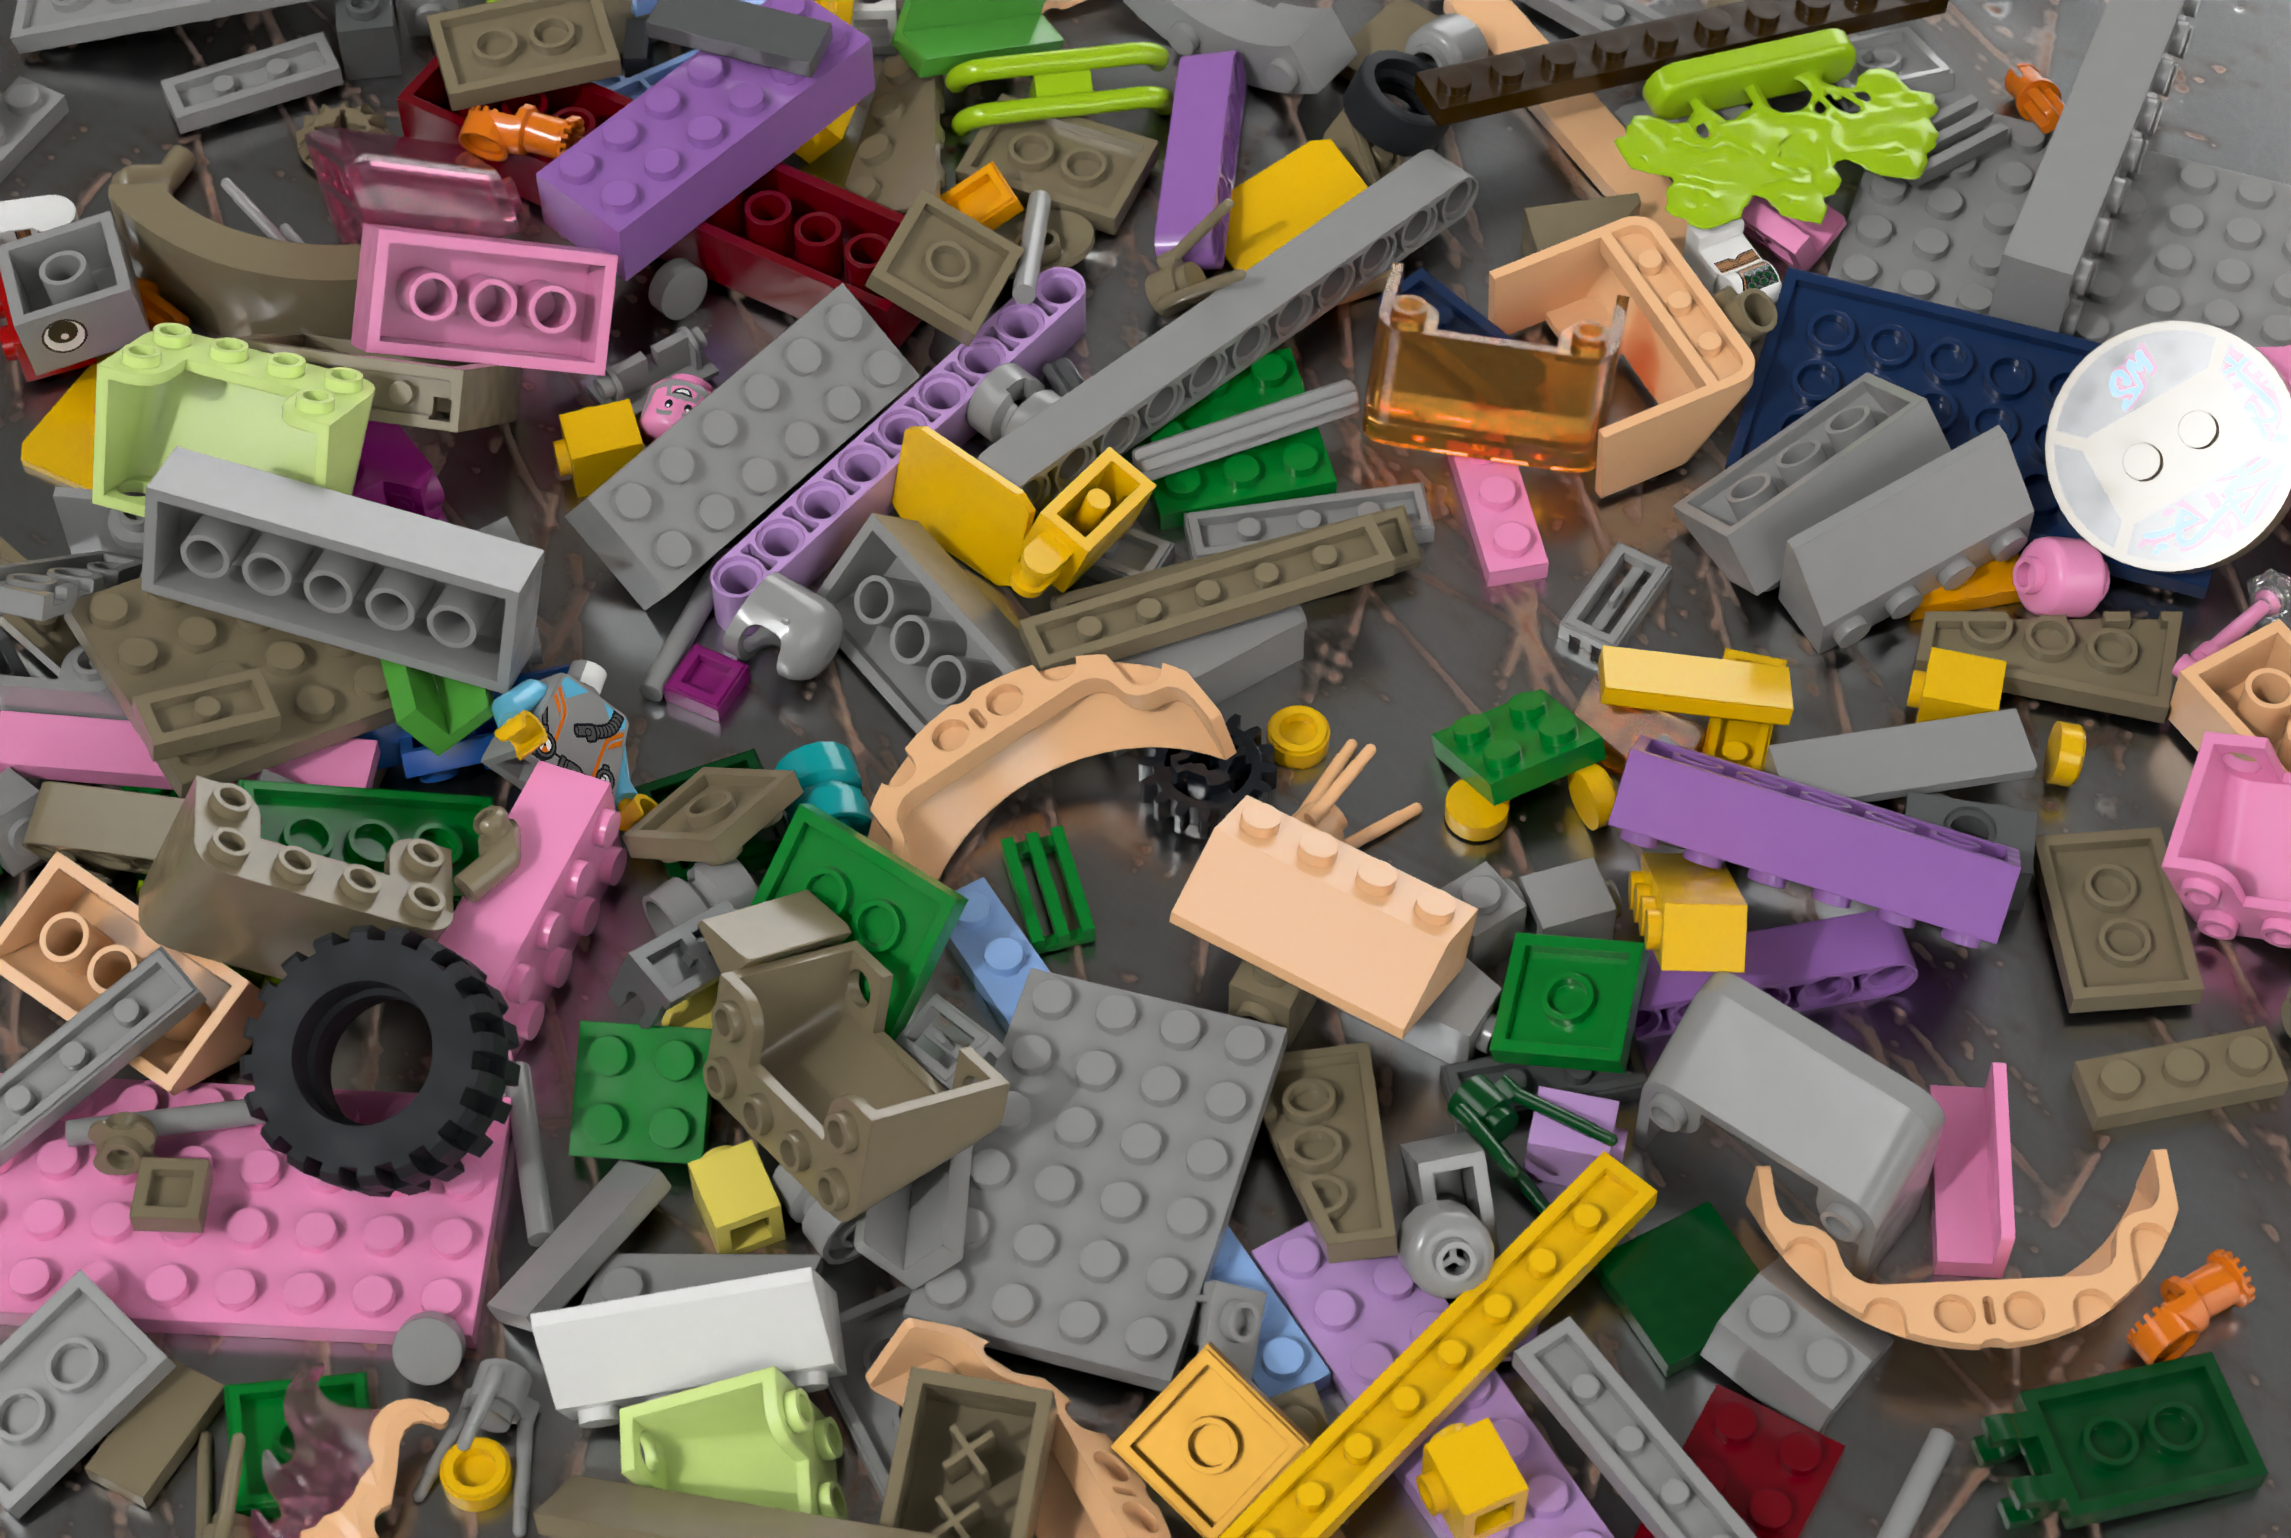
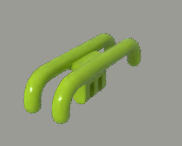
M1131 42L987 57L963 62L954 66L946 75L945 84L951 92H962L966 86L982 81L1032 76L1033 80L1029 89V98L989 102L967 107L954 116L951 122L952 131L957 136L965 137L977 128L991 125L1139 109H1154L1159 115H1168L1172 112L1174 95L1170 90L1158 86H1139L1093 91L1090 72L1093 69L1132 65H1148L1151 70L1160 72L1169 64L1167 49L1152 42Z

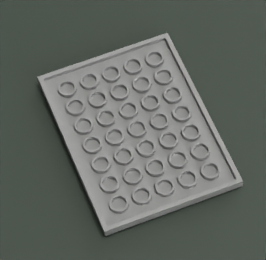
M1938 99L1934 101L1939 110L1952 104L1951 102ZM1993 113L1992 123L1994 125L2002 122L2008 127L2005 143L1916 189L1906 179L1880 176L1865 169L1828 277L1989 315L2002 254L2054 131L2043 134L2033 122ZM1974 131L1964 136L1963 138L1953 142L1952 146L1977 134L1978 132ZM2146 150L2138 174L2127 172L2125 178L2133 180L2122 214L2111 213L2109 218L2117 221L2106 254L2094 253L2093 259L2100 260V265L2092 290L2089 295H2078L2076 298L2083 301L2084 304L2073 336L2104 343L2108 339L2140 325L2174 320L2198 322L2221 328L2238 336L2254 347L2291 345V185ZM1932 153L1927 155V159L1934 155Z

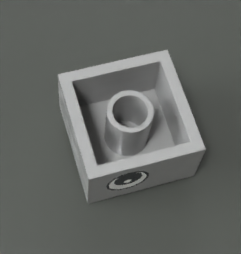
M110 210L0 245V271L13 325L37 376L122 349L125 345L143 334L150 332L132 260Z

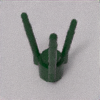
M1482 1074L1469 1078L1452 1095L1447 1107L1448 1115L1476 1141H1479L1495 1163L1513 1180L1540 1213L1550 1205L1549 1201L1501 1143L1517 1126L1519 1115L1514 1111L1515 1103L1607 1146L1612 1147L1617 1144L1618 1138L1614 1133L1522 1089L1508 1075L1502 1076L1495 1084Z

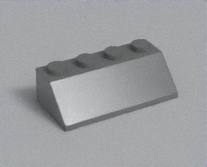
M1866 372L1674 504L1672 508L1679 520L1725 576L1733 583L1758 596L1762 592L1780 587L1786 540L1951 451V448L1926 398Z
M2000 425L1993 427L1786 540L1778 599L1819 655L1837 645L1840 648L1854 645L1869 632L1871 626L1890 616L1892 619H1900L1914 611L1921 604L1924 595L1940 587L1947 591L1955 589L1965 583L1980 566L1993 559H1996L1998 562L2008 560L2025 547L2034 516V508L2007 435Z
M871 513L816 592L833 603L840 612L843 622L840 649L916 734L947 707L965 701L976 688L1000 676L1032 665L1019 636V630L918 521Z

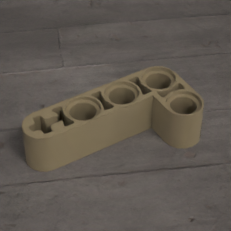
M42 782L22 846L47 863L58 851L105 884L114 885L119 870L148 874L184 799L61 782Z

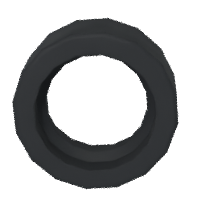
M1378 50L1366 56L1343 95L1344 112L1352 126L1369 142L1390 153L1404 157H1414L1426 149L1435 150L1450 124L1437 127L1414 91L1416 73L1434 69V67L1414 55L1397 50ZM1383 93L1394 95L1403 100L1418 114L1408 112L1395 105Z

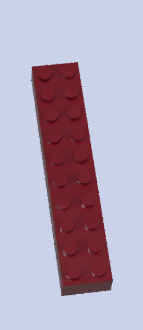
M435 56L396 98L406 147L541 205L536 173L554 159L528 153L524 157L509 154L508 158L504 161H491L478 157L466 150L460 144L458 136L471 108L457 111L451 110L438 60ZM588 82L480 105V111H483L484 106H489L490 110L495 108L499 110L498 112L515 116L520 107L525 104H531L536 106L538 113L567 119L572 115L582 117L585 132L581 137H585L634 99L594 82ZM782 162L659 256V258L668 262L676 258H685L703 270L707 279L796 318L803 316L843 283L897 349L902 346L922 321V319L865 286L905 215Z

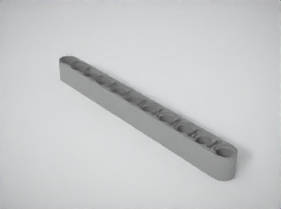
M1432 149L1419 152L1245 271V279L1219 289L989 446L979 455L977 460L1022 489L1036 510L1035 515L1038 514L1109 446L1118 454L1123 455L1460 220L1474 204L1479 189L1478 181Z

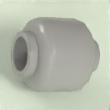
M1451 13L1438 16L1412 33L1405 45V53L1418 57L1434 68L1488 57V47L1484 35L1474 22L1466 16Z
M1431 1200L1417 1206L1404 1218L1397 1233L1398 1258L1402 1268L1423 1292L1435 1297L1458 1298L1463 1292L1472 1290L1484 1282L1493 1266L1494 1244L1488 1229L1466 1206L1452 1200Z

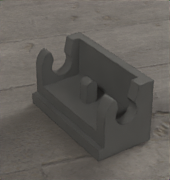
M726 899L629 952L607 995L619 1008L628 1003L637 994L645 1007V1013L639 1018L640 1028L647 1029L660 1022L668 1009L719 981L720 970L697 924L703 919L735 911L736 909Z

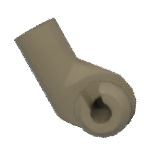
M175 145L160 164H134L117 171L111 180V185L166 183L170 194L173 195L195 167L197 161L190 150L183 146Z
M501 806L486 807L475 816L473 829L480 835L478 838L479 857L454 877L456 887L471 903H477L512 874L520 864V829L514 819H510L506 810Z

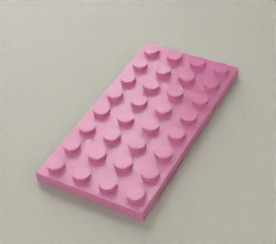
M110 1078L0 1167V1325L21 1326L81 1269L142 1332L392 1345L397 1332L408 1318L420 1312L436 1311L446 1314L455 1320L463 1331L466 1348L476 1349L512 1133L511 1112L505 1125L493 1120L485 1135L492 1139L494 1143L481 1158L467 1153L460 1159L464 1165L465 1172L449 1182L432 1178L430 1179L429 1191L410 1196L398 1191H394L390 1197L369 1196L353 1190L348 1191L304 1174L287 1163L286 1154L272 1150L260 1133L262 1127L266 1124L159 1136L154 1148V1154L159 1158L210 1159L214 1178L203 1233L134 1231L129 1215L138 1173L135 1172L131 1175H106L98 1171L93 1165V1159L97 1153L96 1145L69 1147L65 1132L66 1120L113 1115L119 1112H139L244 1099L248 1092L254 1091L255 1086L197 1083L174 1096L152 1080ZM333 1089L336 1102L344 1116L356 1123L372 1125L393 1117L406 1108L418 1094ZM503 1097L502 1101L512 1105V1097Z

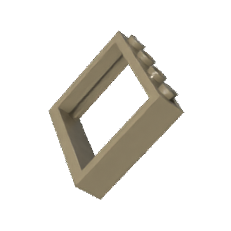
M295 331L229 337L245 341L248 344V348L271 354L278 352L295 353L304 357L306 363L324 368L347 367L360 371L363 374V378L370 381L375 387L368 421L458 433L515 422L518 419L523 368L368 353L351 345V339ZM436 411L450 413V420L435 418Z

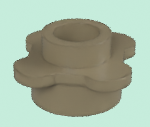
M119 1112L111 1115L107 1120L95 1121L89 1128L88 1137L95 1143L97 1151L93 1159V1165L103 1174L131 1175L135 1172L138 1173L141 1157L159 1158L154 1154V1148L158 1139L157 1130L147 1118L139 1114Z

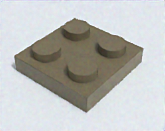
M921 189L865 286L969 347L1024 249Z
M702 767L624 833L622 838L631 858L658 859L664 863L692 861L706 862L710 866L722 865L738 857L743 851L742 846L761 829L778 822L783 816V810L803 793V790L794 770Z

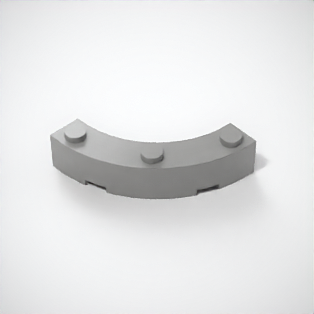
M1122 0L1139 18L1165 38L1177 53L1183 56L1239 50L1245 66L1246 84L1265 90L1290 94L1319 93L1358 55L1332 7H1300L1280 2L1275 8L1258 3L1256 0Z

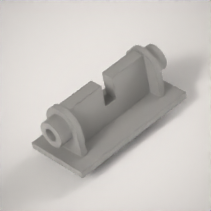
M681 326L677 328L676 333L651 345L652 353L644 356L640 351L611 367L606 366L605 376L593 379V384L586 388L599 405L630 399L635 418L641 416L653 384L663 379H669L675 374L682 373L694 375L708 381L719 375V370L702 352V349L707 347V340L698 326L690 329L686 326Z
M1211 1279V1282H1204L1203 1293L1195 1294V1301L1199 1302L1190 1344L1199 1346V1353L1206 1344L1212 1342L1252 1381L1267 1293ZM1187 1358L1186 1366L1189 1364L1192 1358Z

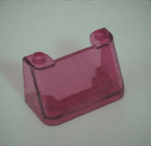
M330 126L305 134L307 149L336 235L343 244L362 238L363 223L501 238L520 231L515 213L522 211V203L511 177L501 179L499 173L494 168L457 144Z

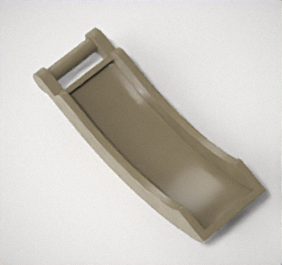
M166 183L109 185L108 196L115 221L132 260L136 277L153 281L158 287L159 296L189 317L190 322L222 337L295 331L351 339L361 244H305L260 237L232 229L196 213L176 200L170 194Z

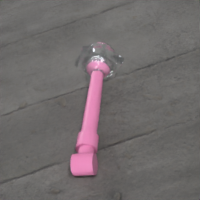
M2272 568L2266 570L2261 575L2250 578L2247 581L2251 607L2210 641L2203 642L2190 655L2184 654L2175 664L2172 675L2178 678L2181 670L2238 641L2263 617L2271 622L2277 619L2283 622L2291 618V578L2286 574L2277 573Z

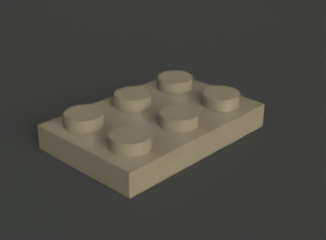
M499 0L427 15L430 36L452 111L622 75L620 57L602 0Z
M1001 94L997 101L1016 100L1018 98ZM1078 116L981 127L955 170L956 185L993 161L1023 207L1027 208L1029 195L1033 191L1043 190L1051 196L1050 209L1075 212L1085 217L1092 224L1093 229L1115 235L1159 158V141Z
M2161 827L2036 836L2033 869L2069 1013L2200 1004L2205 989L2182 903L2161 867L2167 851Z

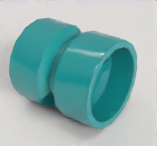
M822 741L806 744L789 752L778 762L775 770H794L803 790V793L784 809L787 812L789 825L799 804H813L868 838L873 815L870 811L868 800L861 793L863 790L862 780L854 754L847 746L837 742Z

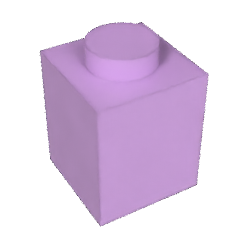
M1539 1086L1537 1096L1614 1133L1618 1141L1615 1146H1607L1534 1111L1524 1171L1532 1180L1569 1186L1603 1151L1607 1152L1621 1164L1623 1163L1628 1130L1616 1128L1620 1101Z

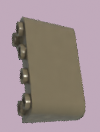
M196 776L139 891L138 919L140 927L145 934L162 946L284 979L287 973L282 969L281 964L296 951L310 957L316 953L313 947L315 939L331 932L348 939L349 931L354 926L374 925L385 932L391 926L412 930L424 938H431L437 941L451 925L454 916L451 849L438 846L425 839L398 840L391 845L384 861V873H381L364 865L349 864L314 854L298 846H286L261 838L259 807L245 789L232 783H220Z
M857 941L721 973L716 1004L711 1014L713 1026L708 1060L703 1068L704 1083L709 1094L714 1099L719 1100L721 1105L782 1165L784 1170L790 1173L819 1202L825 1211L829 1212L840 1222H849L997 1130L1004 1117L1010 1086L1009 1081L969 1046L959 1049L953 1086L951 1090H946L886 1034L884 1028L893 974ZM860 971L865 975L869 983V1003L866 1002L860 991ZM974 1078H976L979 1082L973 1083Z

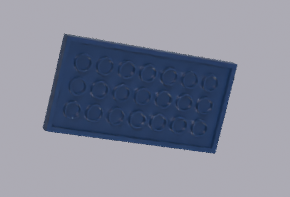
M1788 267L1776 303L1777 324L1766 335L1754 373L1753 384L1744 404L1725 469L1868 372L1926 398L1951 450L2000 425L2007 435L2034 508L2028 541L2019 553H2022L2034 539L2046 536L2085 540L2069 523L2054 497L2046 467V431L2054 402L2063 384L2077 365L2102 343ZM2100 551L2108 565L2110 576L2205 599L2213 569L2183 574L2159 573L2121 563Z

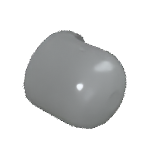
M774 572L768 575L745 600L726 629L722 644L726 652L744 661L751 659L762 648L769 646L781 648L776 667L778 675L794 681H806L823 672L833 660L842 641L843 622L839 610L829 600L783 574ZM760 626L754 634L744 640V635L749 628Z

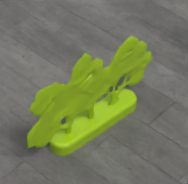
M1834 28L1678 61L1663 66L1650 76L1643 87V98L1656 117L1650 115L1634 116L1631 123L1626 126V136L1617 137L1614 143L1631 169L1672 178L1674 182L1666 190L1667 205L1665 209L1669 214L1677 218L1686 219L1691 226L1699 229H1712L1733 220L1741 219L1743 209L1755 195L1767 199L1772 206L1777 208L1782 216L1803 222L1809 221L1822 224L1827 211L1824 199L1826 196L1834 195L1842 181L1833 168L1838 161L1843 159L1849 160L1880 176L1909 180L1919 179L1928 164L1927 153L1935 148L1936 140L1940 136L1930 120L1939 109L1934 103L1935 96L1932 93L1911 90L1902 82L1896 72L1883 68L1868 69L1858 77L1857 84L1853 88L1831 85L1846 77L1853 69L1857 60V51L1843 30ZM1807 90L1812 93L1808 105L1804 109L1794 112L1775 110L1771 108L1766 100ZM1865 92L1869 94L1871 100L1865 102L1857 98L1854 93ZM1831 94L1834 100H1840L1843 96L1858 105L1860 111L1852 114L1834 107L1826 98V95ZM1819 101L1827 108L1822 114L1815 112V104ZM1753 103L1750 109L1744 110L1732 120H1725L1714 112ZM1689 117L1687 122L1672 123L1666 121ZM1702 123L1705 124L1710 134L1706 138L1700 137L1696 131V127Z

